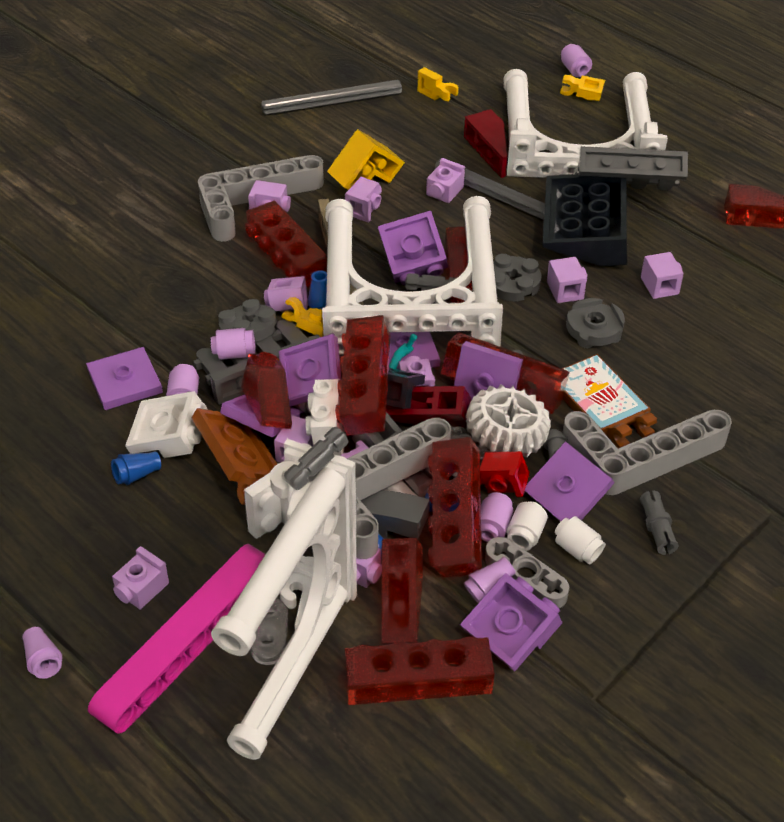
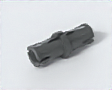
M649 491L641 495L640 502L647 517V530L653 534L658 553L666 555L664 548L666 545L668 553L671 554L679 547L671 528V516L665 512L661 495L658 491H652L654 500L651 499Z

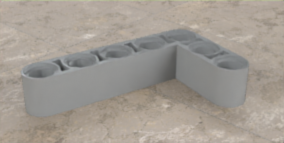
M307 155L209 173L199 177L200 204L212 237L221 242L229 241L235 237L234 210L232 205L249 202L248 196L256 180L287 185V195L321 188L324 184L322 158L315 155Z
M709 410L617 449L589 415L584 412L574 411L566 415L562 433L567 437L569 445L613 479L615 483L605 494L616 495L721 450L726 444L732 421L730 416L724 411Z
M441 418L428 419L347 458L355 462L356 558L368 559L373 557L378 551L379 523L361 500L446 458L450 452L451 426L446 420Z

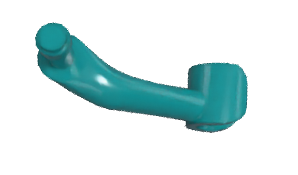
M411 334L408 342L404 343L394 352L388 368L397 369L401 359L414 350L412 345L417 340V335Z

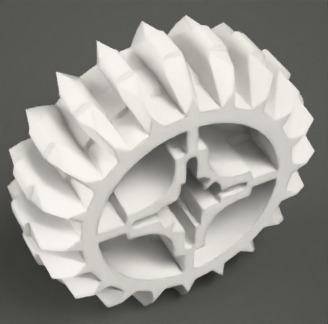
M502 384L497 389L489 386L486 391L480 390L470 401L466 413L467 431L472 434V440L479 441L480 448L487 447L490 449V452L522 451L523 456L528 457L530 453H537L538 449L543 446L551 427L549 411L544 409V402L536 401V395H527L525 389L518 391L515 390L514 386L508 389Z

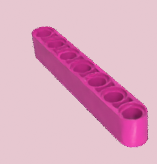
M250 544L242 546L94 694L88 705V713L117 734L126 731L213 641L211 632L222 616H227L266 554Z

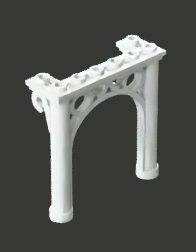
M512 69L504 76V89L507 92L509 132L507 176L547 177L579 173L578 162L581 146L647 150L666 149L667 135L658 134L657 122H651L646 95L647 80L642 73L633 72L623 79L629 123L628 131L615 140L592 145L570 144L557 141L537 131L532 125L529 116L526 73L520 69ZM549 150V151H551V152H553V153H546V152H539V151Z
M474 196L467 199L463 204L468 265L465 271L454 281L430 290L413 292L381 288L367 282L357 274L352 265L353 207L348 201L343 199H335L327 204L325 216L328 222L326 306L322 308L324 336L334 334L338 338L339 355L354 354L353 333L471 331V343L500 351L503 305L497 302L489 225L491 208L486 198ZM471 281L473 292L466 288ZM350 284L356 289L351 295ZM453 296L465 302L446 303L444 300ZM369 298L380 302L376 305L359 304V302Z
M288 438L285 441L284 462L274 466L270 473L271 489L279 498L285 499L289 497V484L285 480L284 473L293 464H300L298 460L312 447L311 445L299 443ZM334 455L335 457L314 477L309 476L307 478L309 482L300 490L293 488L286 524L227 616H222L211 632L214 642L220 648L233 655L244 656L255 642V632L279 593L282 604L293 609L296 607L297 601L296 594L292 591H302L294 634L242 722L234 726L227 738V743L235 752L249 759L260 758L267 746V736L344 602L348 603L349 600L354 601L357 596L355 462L340 455ZM312 546L314 557L303 556L306 549Z

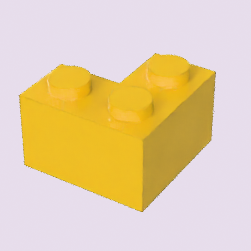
M357 129L327 172L344 188L349 190L360 177L371 180L376 175L390 183L405 162L387 146Z

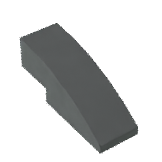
M381 490L361 500L379 523L378 533L383 538H387L389 532H393L418 540L429 517L430 499Z

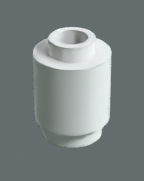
M522 502L518 504L506 531L507 538L525 551L530 550L538 543L548 519L546 511L536 502Z
M576 516L570 520L564 518L555 529V534L557 535L555 542L580 562L585 561L588 564H592L605 548L606 543L601 540V535Z

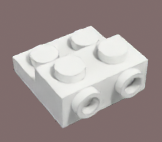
M340 379L315 380L313 385L314 393L308 394V408L311 416H306V434L312 435L313 445L318 440L324 441V435L332 427H338L344 433L346 431L342 427V415L345 409ZM344 448L340 452L335 451L333 454L342 455Z
M195 391L143 400L139 405L125 447L130 454L159 450L164 458L191 454L194 445L199 444L201 441V433L191 417L197 408L208 409Z
M270 473L244 489L248 532L256 539L266 532L273 531L281 522L286 524L287 512L293 488L290 485L289 497L285 499L279 498L271 489Z

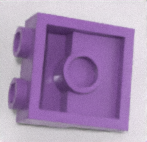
M431 211L378 226L394 283L401 282L402 285H405L406 276L409 273L419 274V276L423 274L439 276L444 272L443 269L448 268L447 258Z
M505 573L463 620L460 626L515 672L536 647L542 648L560 627L562 621L558 614L560 609L546 597L540 600L532 594L534 589L523 578L518 576L515 580Z

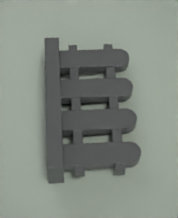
M581 146L578 162L579 173L575 172V174L581 176L627 178V184H631V187L634 189H643L647 185H657L659 190H670L673 186L679 185V180L686 181L688 177V152Z
M283 319L277 322L276 331L271 336L255 342V349L261 354L260 356L254 358L252 354H248L247 358L230 359L234 365L227 368L222 362L227 359L219 360L218 354H212L211 348H203L196 353L197 360L193 361L194 367L197 370L203 369L206 372V382L212 386L214 399L220 405L234 398L280 382L279 351L320 338V336L315 335L307 338L302 333L303 329L296 327L297 323L294 324L292 321ZM283 339L287 346L281 348L276 341Z

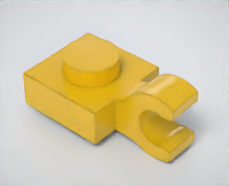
M426 67L418 70V92L433 100L441 97L445 101L450 100V94L458 95V85L443 83L441 75Z
M564 75L562 83L569 84L570 86H562L560 93L569 96L577 92V97L600 101L605 80L584 75L581 76V79L571 75Z
M290 297L285 301V304L293 307L294 313L286 310L282 313L281 317L283 319L296 322V327L309 333L319 335L320 337L324 336L321 309L309 308L306 310L302 302L296 297Z

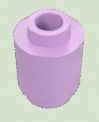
M569 44L563 48L561 60L571 74L575 77L586 75L592 67V60L585 51L575 44Z
M246 328L216 330V336L211 337L212 354H218L219 360L247 358L248 354H255L253 330L246 331Z
M188 364L175 366L169 374L166 396L192 391L198 394L199 375L196 369Z
M494 492L482 501L473 525L475 533L482 540L489 542L495 537H505L513 515L512 500L505 494Z

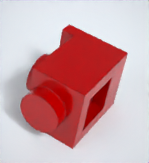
M522 451L485 452L481 465L477 467L476 477L478 484H485L488 493L515 492L516 497H523L530 473Z

